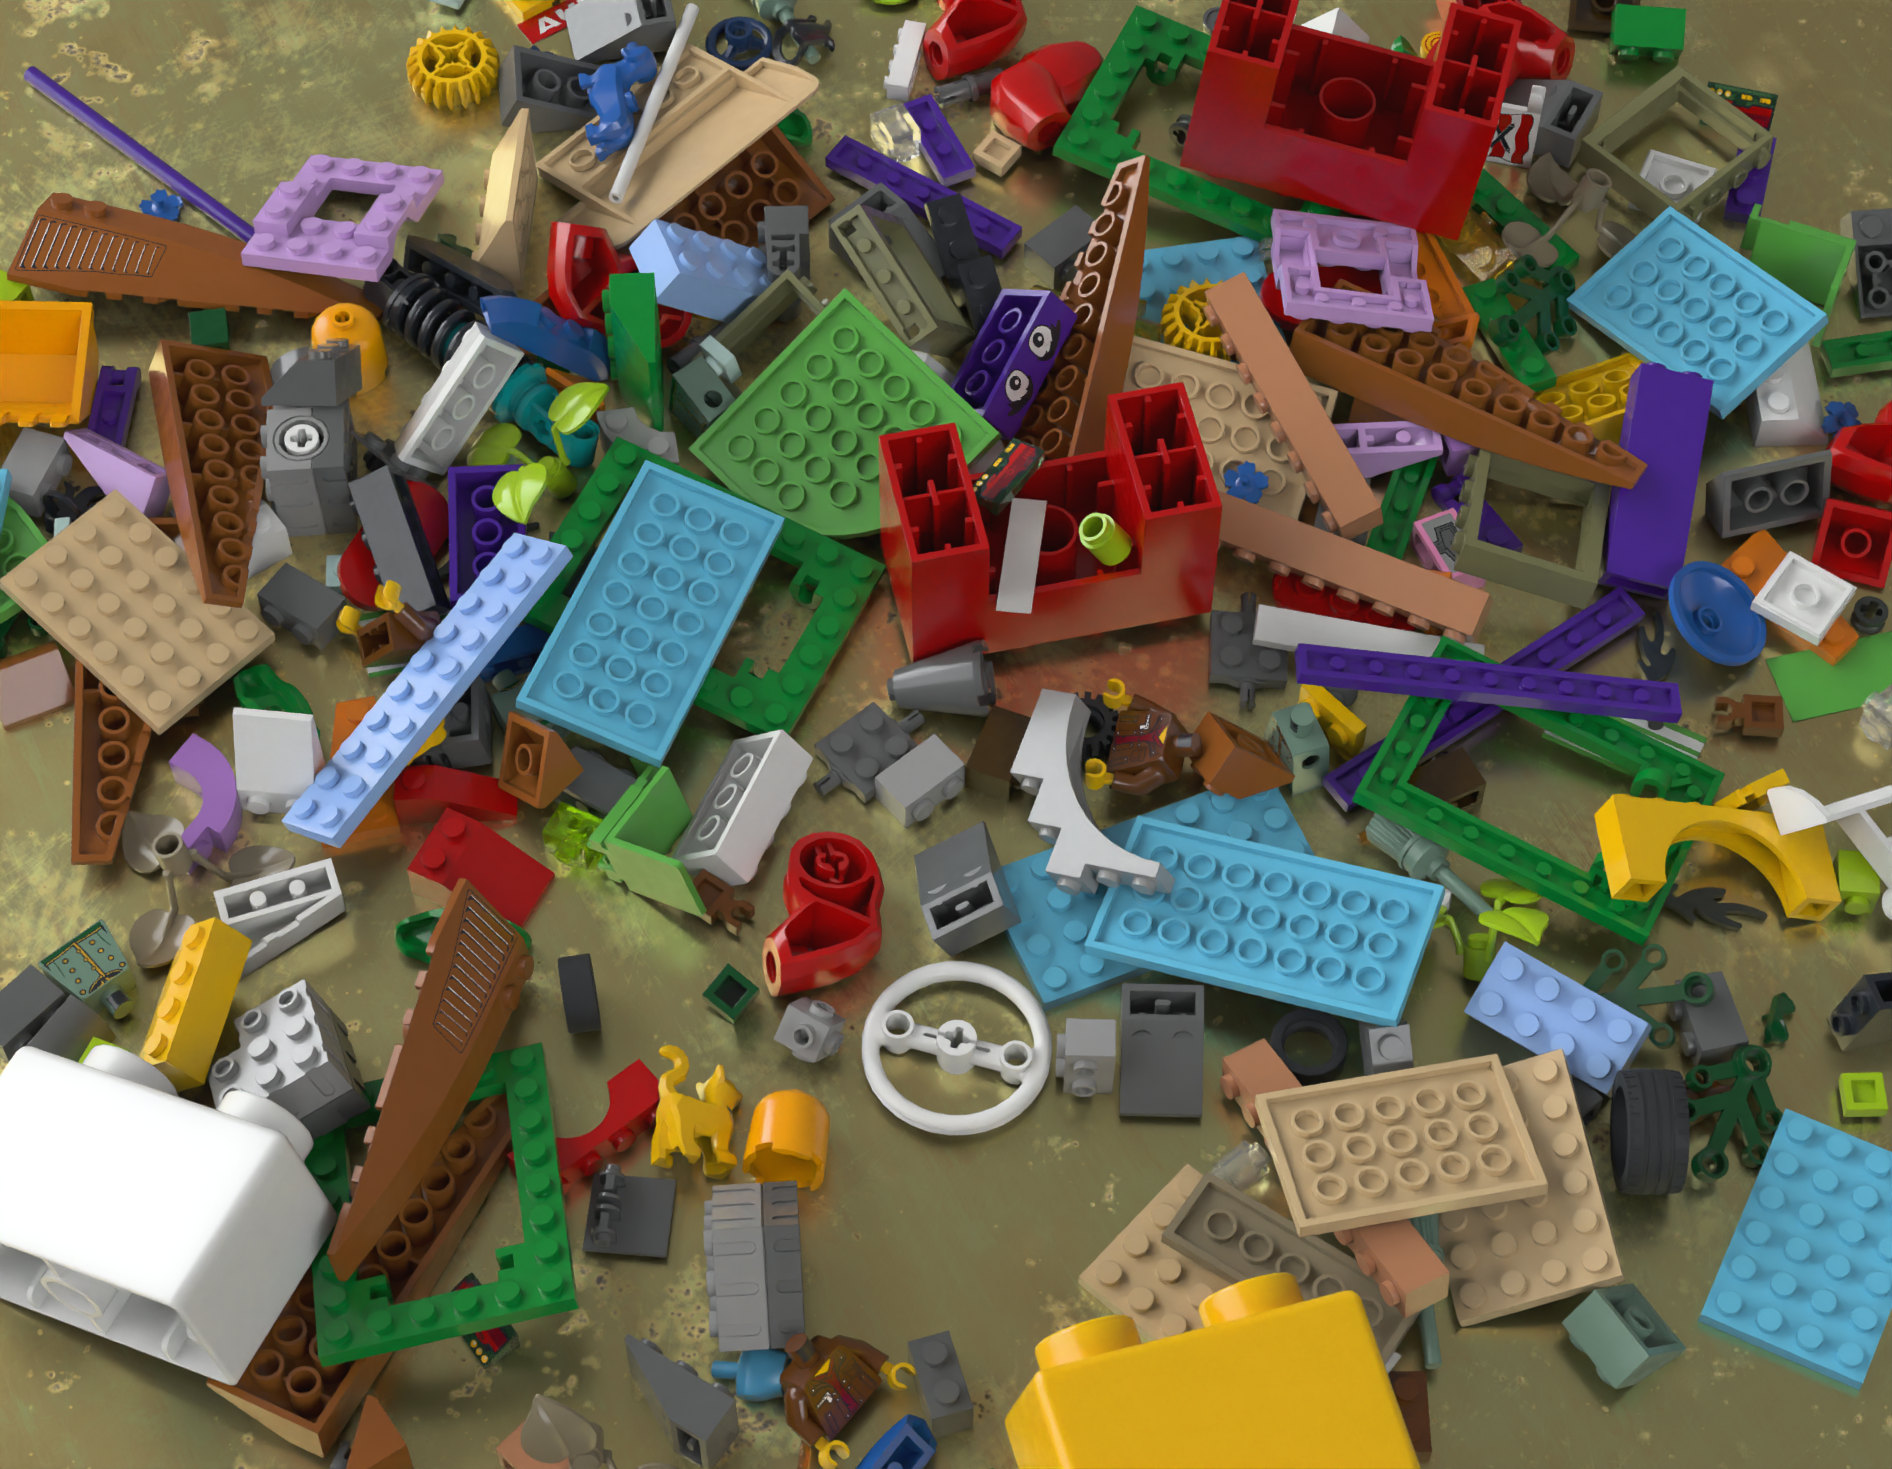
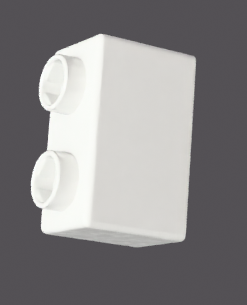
M107 1044L95 1046L82 1064L32 1046L20 1048L0 1075V1298L222 1383L236 1385L337 1222L335 1209L304 1164L314 1144L310 1132L289 1111L273 1101L252 1092L243 1090L230 1091L224 1096L217 1109L178 1097L174 1085L162 1072L139 1056L120 1047Z

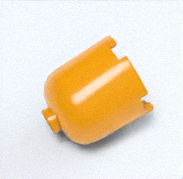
M338 303L326 308L316 317L311 330L313 349H317L318 344H326V340L331 338L349 339V345H360L362 389L356 395L367 393L384 381L386 377L385 371L388 366V354L381 327L371 311L358 304Z
M798 1089L775 1091L765 1096L757 1104L753 1113L743 1157L742 1172L744 1174L749 1172L756 1178L755 1183H761V1185H763V1182L797 1180V1188L809 1186L810 1191L816 1190L824 1181L830 1131V1115L823 1103L814 1096Z

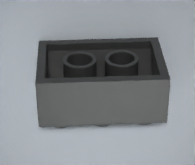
M331 338L326 340V344H318L317 349L308 350L309 354L297 360L261 398L262 406L339 405L362 389L360 345H349V339Z
M1830 450L1722 472L1706 483L1705 515L1721 538L1821 518L1827 497H1830L1832 453Z

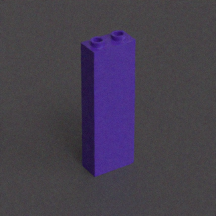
M1656 362L1641 363L1631 375L1619 446L1648 464L1633 489L1612 485L1598 584L1613 588L1621 586L1625 591L1669 601L1671 580L1684 565L1714 384L1713 380L1705 379L1697 372L1684 371L1681 373L1669 370L1665 365Z

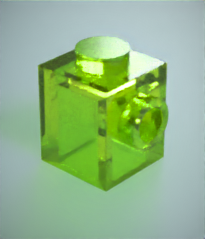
M561 801L542 831L545 852L554 855L558 861L565 865H577L587 870L593 859H598L603 854L588 848L586 845L589 841L588 839L603 819Z

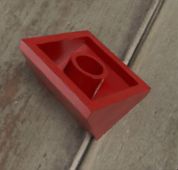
M1827 497L1817 527L1811 562L1841 579L1885 588L1892 561V511Z

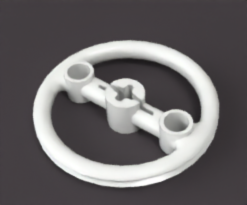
M945 961L928 964L912 970L895 980L881 993L872 1005L865 1020L862 1033V1062L865 1075L873 1092L882 1104L894 1115L910 1125L928 1132L944 1135H970L986 1132L1002 1126L1020 1115L1042 1090L1049 1074L1052 1059V1035L1048 1019L1032 993L1018 980L1003 971L984 964L968 961ZM945 981L979 983L995 989L1017 1005L1031 1028L1034 1047L1030 1048L1026 1043L1016 1040L1007 1042L1003 1046L978 1040L974 1027L963 1020L947 1021L939 1029L914 1023L909 1013L903 1010H894V1008L908 995L934 983ZM894 1029H903L906 1031L904 1034L894 1035L890 1033V1031ZM884 1046L888 1051L897 1054L907 1052L911 1048L935 1054L939 1066L950 1074L959 1075L966 1073L974 1065L1000 1072L1001 1077L1006 1082L1021 1084V1086L1008 1099L982 1112L967 1115H947L932 1112L907 1100L895 1089L882 1067L879 1048ZM1019 1059L1023 1061L1024 1064L1019 1066H1013L1011 1064H1008L1007 1062L1009 1060Z

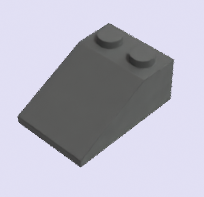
M513 45L498 69L501 126L510 127L521 108H529L532 133L581 129L595 118L598 113L590 105L587 89L589 88L581 89L578 74L585 73L591 76L601 66Z

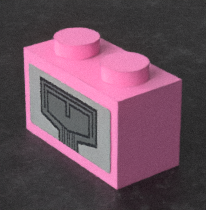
M1454 508L1413 522L1410 546L1426 570L1452 572L1453 580L1476 589L1485 586V579L1453 570L1456 551L1451 550V545L1456 532L1460 531V528L1455 527L1457 512Z

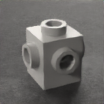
M805 996L788 1004L774 1040L792 1050L791 1053L796 1058L805 1062L815 1063L829 1055L833 1056L838 1051L844 1039L841 1031L846 1019L836 1014L835 1009L828 1003L818 1000L813 1001Z

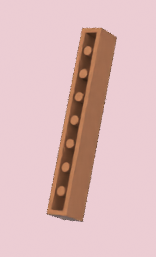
M1245 272L1204 291L1207 306L1203 307V311L1212 328L1218 325L1223 334L1219 338L1228 356L1233 354L1236 356L1240 363L1236 365V369L1245 385L1252 384L1256 391L1253 394V399L1260 413L1263 415L1268 412L1273 421V423L1269 424L1271 431L1279 444L1285 442L1290 452L1286 455L1294 472L1297 474L1302 471L1307 482L1304 483V488L1311 502L1314 504L1319 501L1324 512L1321 513V517L1329 533L1337 532L1338 536L1350 540L1383 524L1380 504Z
M1218 490L1223 506L1218 550L1220 546L1233 550L1232 556L1250 564H1253L1255 559L1267 563L1269 571L1283 577H1288L1289 573L1303 577L1301 582L1311 588L1322 591L1324 586L1337 590L1336 596L1350 603L1357 604L1359 599L1373 604L1371 609L1381 615L1392 618L1394 613L1407 617V623L1420 630L1428 631L1429 627H1433L1443 631L1444 636L1464 645L1465 640L1476 644L1493 604L1489 593Z
M1263 1038L1222 1058L1220 1085L1225 1095L1230 1100L1235 1099L1240 1105L1248 1125L1251 1128L1257 1127L1264 1136L1266 1147L1270 1152L1255 1107L1256 1094L1303 1086L1266 1039ZM1408 1219L1334 1232L1337 1240L1344 1246L1348 1245L1353 1251L1361 1271L1366 1276L1371 1275L1377 1282L1385 1302L1391 1307L1395 1306L1404 1318L1448 1297L1449 1270Z

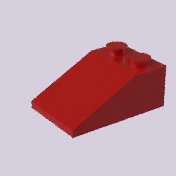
M446 808L407 868L413 894L445 907L459 878L467 879L505 919L520 926L522 929L555 878L554 872L482 822L449 808Z

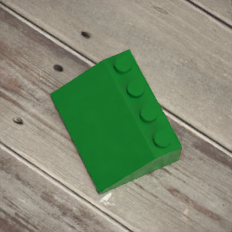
M655 273L609 274V289L602 290L603 312H610L605 313L606 335H613L608 336L611 380H618L621 398L628 408L634 407L639 420L647 427L664 432L663 355Z

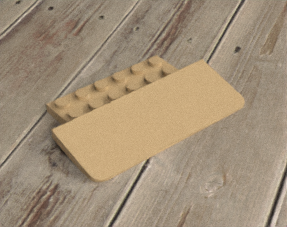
M689 43L684 47L623 201L620 204L611 202L609 194L628 147L609 155L604 161L600 162L595 153L596 145L591 146L586 137L585 125L536 163L538 176L581 200L555 222L605 228L616 249L627 245L640 235L654 219L661 218L812 97L820 88L817 77L797 66L764 57L742 72ZM662 65L657 68L655 78L647 83L637 84L630 89L635 95L639 106V111L633 113L635 130ZM597 115L586 125L592 123L594 126H598L599 116Z

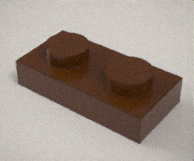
M1390 1371L1388 1376L1417 1458L1430 1459L1432 1446L1426 1371Z

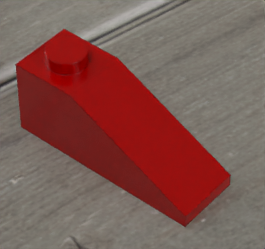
M437 765L405 766L394 782V803L399 824L437 823L446 808L477 821L517 820L518 798L498 787L499 778Z

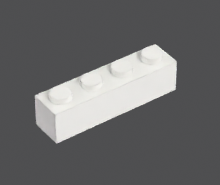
M905 20L903 28H899L897 37L899 43L894 45V60L889 62L888 73L890 74L885 76L883 89H887V99L908 102L923 52L926 23Z

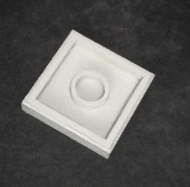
M1649 149L1640 176L1674 202L1678 203L1717 173L1718 169ZM1629 202L1628 208L1641 211ZM1702 212L1699 213L1697 219L1694 221V223L1697 225L1700 220Z
M1789 551L1752 601L1750 609L1818 646L1855 595L1857 587Z

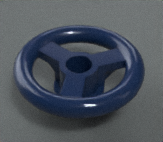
M742 16L731 17L720 21L711 28L706 37L705 48L706 52L740 71H745L760 58H769L771 56L773 35L765 24L756 19ZM753 30L757 31L763 39L754 36ZM725 31L728 48L721 55L716 49V40ZM748 50H761L758 55L751 59L733 60L739 53H744Z

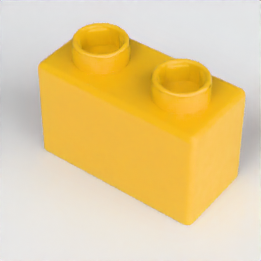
M1287 1272L1271 1273L1240 1281L1208 1296L1200 1303L1198 1309L1203 1328L1142 1343L1134 1319L1121 1314L1090 1319L1053 1333L1037 1344L1035 1356L1040 1371L1033 1376L1005 1418V1427L1019 1469H1421L1364 1305L1358 1293L1352 1290H1345L1304 1301L1296 1276Z

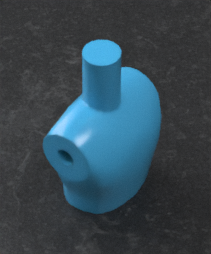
M769 1346V1349L745 1350L741 1352L739 1362L713 1361L711 1374L713 1378L736 1379V1394L740 1399L753 1402L766 1401L784 1396L785 1392L779 1382L780 1375L793 1360L786 1351L771 1349V1346Z

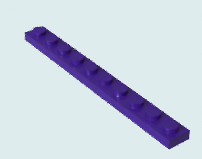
M1620 586L1504 660L1501 664L1565 671L1641 622L1645 612ZM1453 700L1417 766L1505 709L1495 704ZM1385 738L1324 776L1323 786L1345 812L1359 805L1353 802L1352 799Z
M1298 643L1295 651L1296 680L1298 684L1677 724L1682 716L1678 683Z

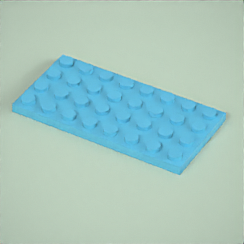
M645 460L516 699L515 707L660 768L784 526L785 518Z
M1278 787L1240 800L1227 793L1221 797L1208 790L1140 815L1315 856ZM1137 817L1102 829L1101 832L1111 842L1124 849ZM1054 847L1001 866L1022 921L1004 932L1043 1011L1153 971L1086 954L1084 945L1108 886L1099 883L1095 894L1080 891L1078 895H1071L1059 890L1056 887L1057 883L1045 872Z
M1137 816L1124 850L1141 858L1161 863L1176 879L1170 894L1155 891L1153 895H1147L1134 890L1128 885L1120 884L1118 888L1108 886L1084 945L1086 954L1363 1022L1397 1028L1445 896L1443 885Z

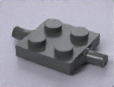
M1245 592L1240 596L1241 611L1212 610L1209 682L1224 683L1240 688L1239 707L1245 709L1248 701L1247 710L1256 707L1255 690L1262 688L1285 689L1287 684L1288 651L1252 644L1257 595L1251 592L1248 601L1249 592Z
M875 702L865 707L814 744L815 753L827 764L830 771L823 778L813 783L816 792H820V796L824 797L840 784L852 790L864 803L875 796V777L918 746L910 738L909 733L925 723L923 715L919 714V711L915 709L911 714L898 722L890 718Z

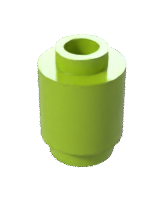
M1092 513L1081 522L1079 526L1080 540L1100 562L1109 566L1116 565L1128 556L1132 547L1131 537L1109 515Z

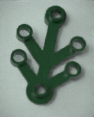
M1526 254L1514 261V270L1508 269L1497 275L1496 286L1501 293L1506 295L1511 293L1528 300V302L1513 315H1502L1489 323L1488 333L1495 345L1506 347L1516 342L1522 333V326L1535 315L1537 317V337L1535 338V343L1544 356L1559 349V339L1566 340L1577 333L1576 322L1569 316L1568 302L1566 301L1575 292V279L1567 269L1562 266H1554L1546 270L1538 266L1536 259L1532 255ZM1520 278H1531L1540 282L1543 289L1540 290L1520 281ZM1551 301H1554L1556 320L1553 322L1554 332L1551 331Z
M1649 944L1642 950L1641 959L1613 992L1598 994L1611 975L1622 974L1628 965L1627 958L1620 950L1609 949L1605 951L1601 957V963L1584 982L1583 986L1649 1023L1652 1026L1649 1039L1658 1049L1665 1050L1673 1046L1676 1040L1675 1032L1670 1025L1663 1022L1659 1023L1639 1006L1687 1001L1691 1006L1704 1007L1714 999L1715 985L1710 977L1702 972L1687 974L1681 984L1638 989L1653 970H1661L1668 962V955L1659 944ZM1653 951L1661 952V959L1656 963L1648 962V956ZM1613 956H1619L1621 958L1620 965L1616 968H1609L1607 965L1608 960ZM1696 986H1705L1706 993L1700 998L1692 996V991ZM1658 1031H1669V1037L1665 1042L1656 1041L1655 1036Z
M1743 1045L1734 1051L1731 1061L1709 1067L1702 1064L1697 1065L1689 1070L1685 1076L1687 1086L1694 1092H1703L1713 1082L1735 1078L1731 1090L1728 1092L1697 1100L1688 1098L1689 1124L1700 1116L1721 1111L1707 1146L1697 1152L1691 1160L1692 1173L1702 1182L1713 1183L1727 1173L1729 1161L1724 1150L1736 1122L1745 1143L1741 1151L1743 1162L1750 1168H1758L1764 1162L1769 1147L1762 1141L1758 1129L1764 1134H1773L1778 1128L1783 1113L1776 1107L1766 1081L1771 1072L1772 1059L1770 1054L1761 1046ZM1746 1061L1752 1064L1753 1071L1747 1066ZM1696 1073H1699L1703 1077L1704 1084H1701L1697 1081L1695 1077ZM1750 1089L1760 1109L1755 1121L1746 1100ZM1766 1115L1773 1118L1774 1126L1766 1121ZM1752 1148L1759 1152L1760 1160L1753 1157ZM1702 1161L1709 1165L1710 1173L1705 1170Z

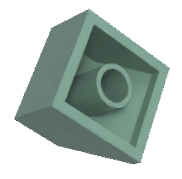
M1633 1283L1595 1289L1562 1322L1569 1331V1338L1574 1346L1590 1357L1597 1366L1596 1372L1599 1377L1615 1389L1636 1385L1687 1349Z

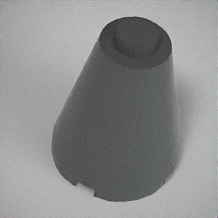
M984 639L975 640L895 669L893 678H888L887 680L890 701H896L899 708L988 717L991 711L988 705L996 704V686L992 661L984 662L982 651H989L987 642Z

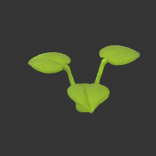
M577 383L565 388L552 402L548 411V417L554 422L551 432L559 458L546 456L539 460L538 463L533 462L521 451L514 448L520 441L522 433L515 425L510 423L496 424L485 430L476 439L467 456L468 466L506 465L510 455L517 457L527 465L521 466L518 471L506 473L500 478L493 490V503L503 515L515 522L527 525L530 513L545 488L555 499L566 498L575 490L577 478L567 468L571 460L566 456L560 432L564 435H569L580 429L590 419L611 389L607 384Z
M1507 878L1489 879L1481 884L1480 893L1485 897L1496 899L1493 908L1495 911H1486L1479 914V923L1489 927L1488 934H1470L1468 941L1463 943L1453 916L1447 915V907L1444 905L1440 907L1433 929L1440 928L1445 924L1450 928L1456 944V954L1463 955V976L1470 980L1482 981L1496 957L1495 941L1498 931L1538 947L1541 937L1549 924V916L1542 911L1523 907H1510L1501 911L1502 905L1506 901L1515 904H1529L1540 900L1543 896Z

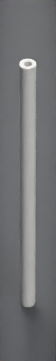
M693 3L686 5L609 194V200L615 204H620L623 201L699 13V7Z

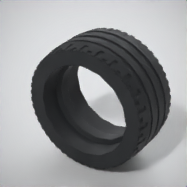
M1634 1068L1619 1070L1616 1073L1613 1084L1610 1110V1151L1613 1177L1617 1190L1621 1193L1634 1195H1667L1682 1192L1687 1176L1690 1146L1688 1097L1682 1074L1679 1071L1669 1069Z

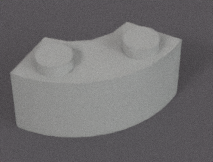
M634 407L596 412L600 429V442L605 455L618 436L680 466L675 432H660L647 427L638 419Z

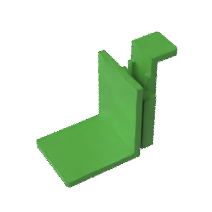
M1755 203L1749 216L1740 248L1752 251L1749 261L1801 297L1824 305L1823 312L1827 314L1829 322L1857 240L1791 220L1789 224H1784L1765 217H1759L1762 205ZM1827 325L1815 335L1812 343L1813 346H1820Z
M631 756L630 761L639 778L626 790L590 836L586 845L590 849L604 853L598 862V868L605 871L609 879L622 883L624 880L632 892L702 917L707 910L684 864L681 861L665 856L689 825L693 815L669 767L661 765L658 768Z

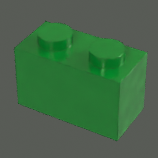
M1616 4L1612 13L1609 54H1618V58L1623 60H1636L1639 56L1653 57V61L1668 63L1674 61V59H1679L1684 49L1686 9Z

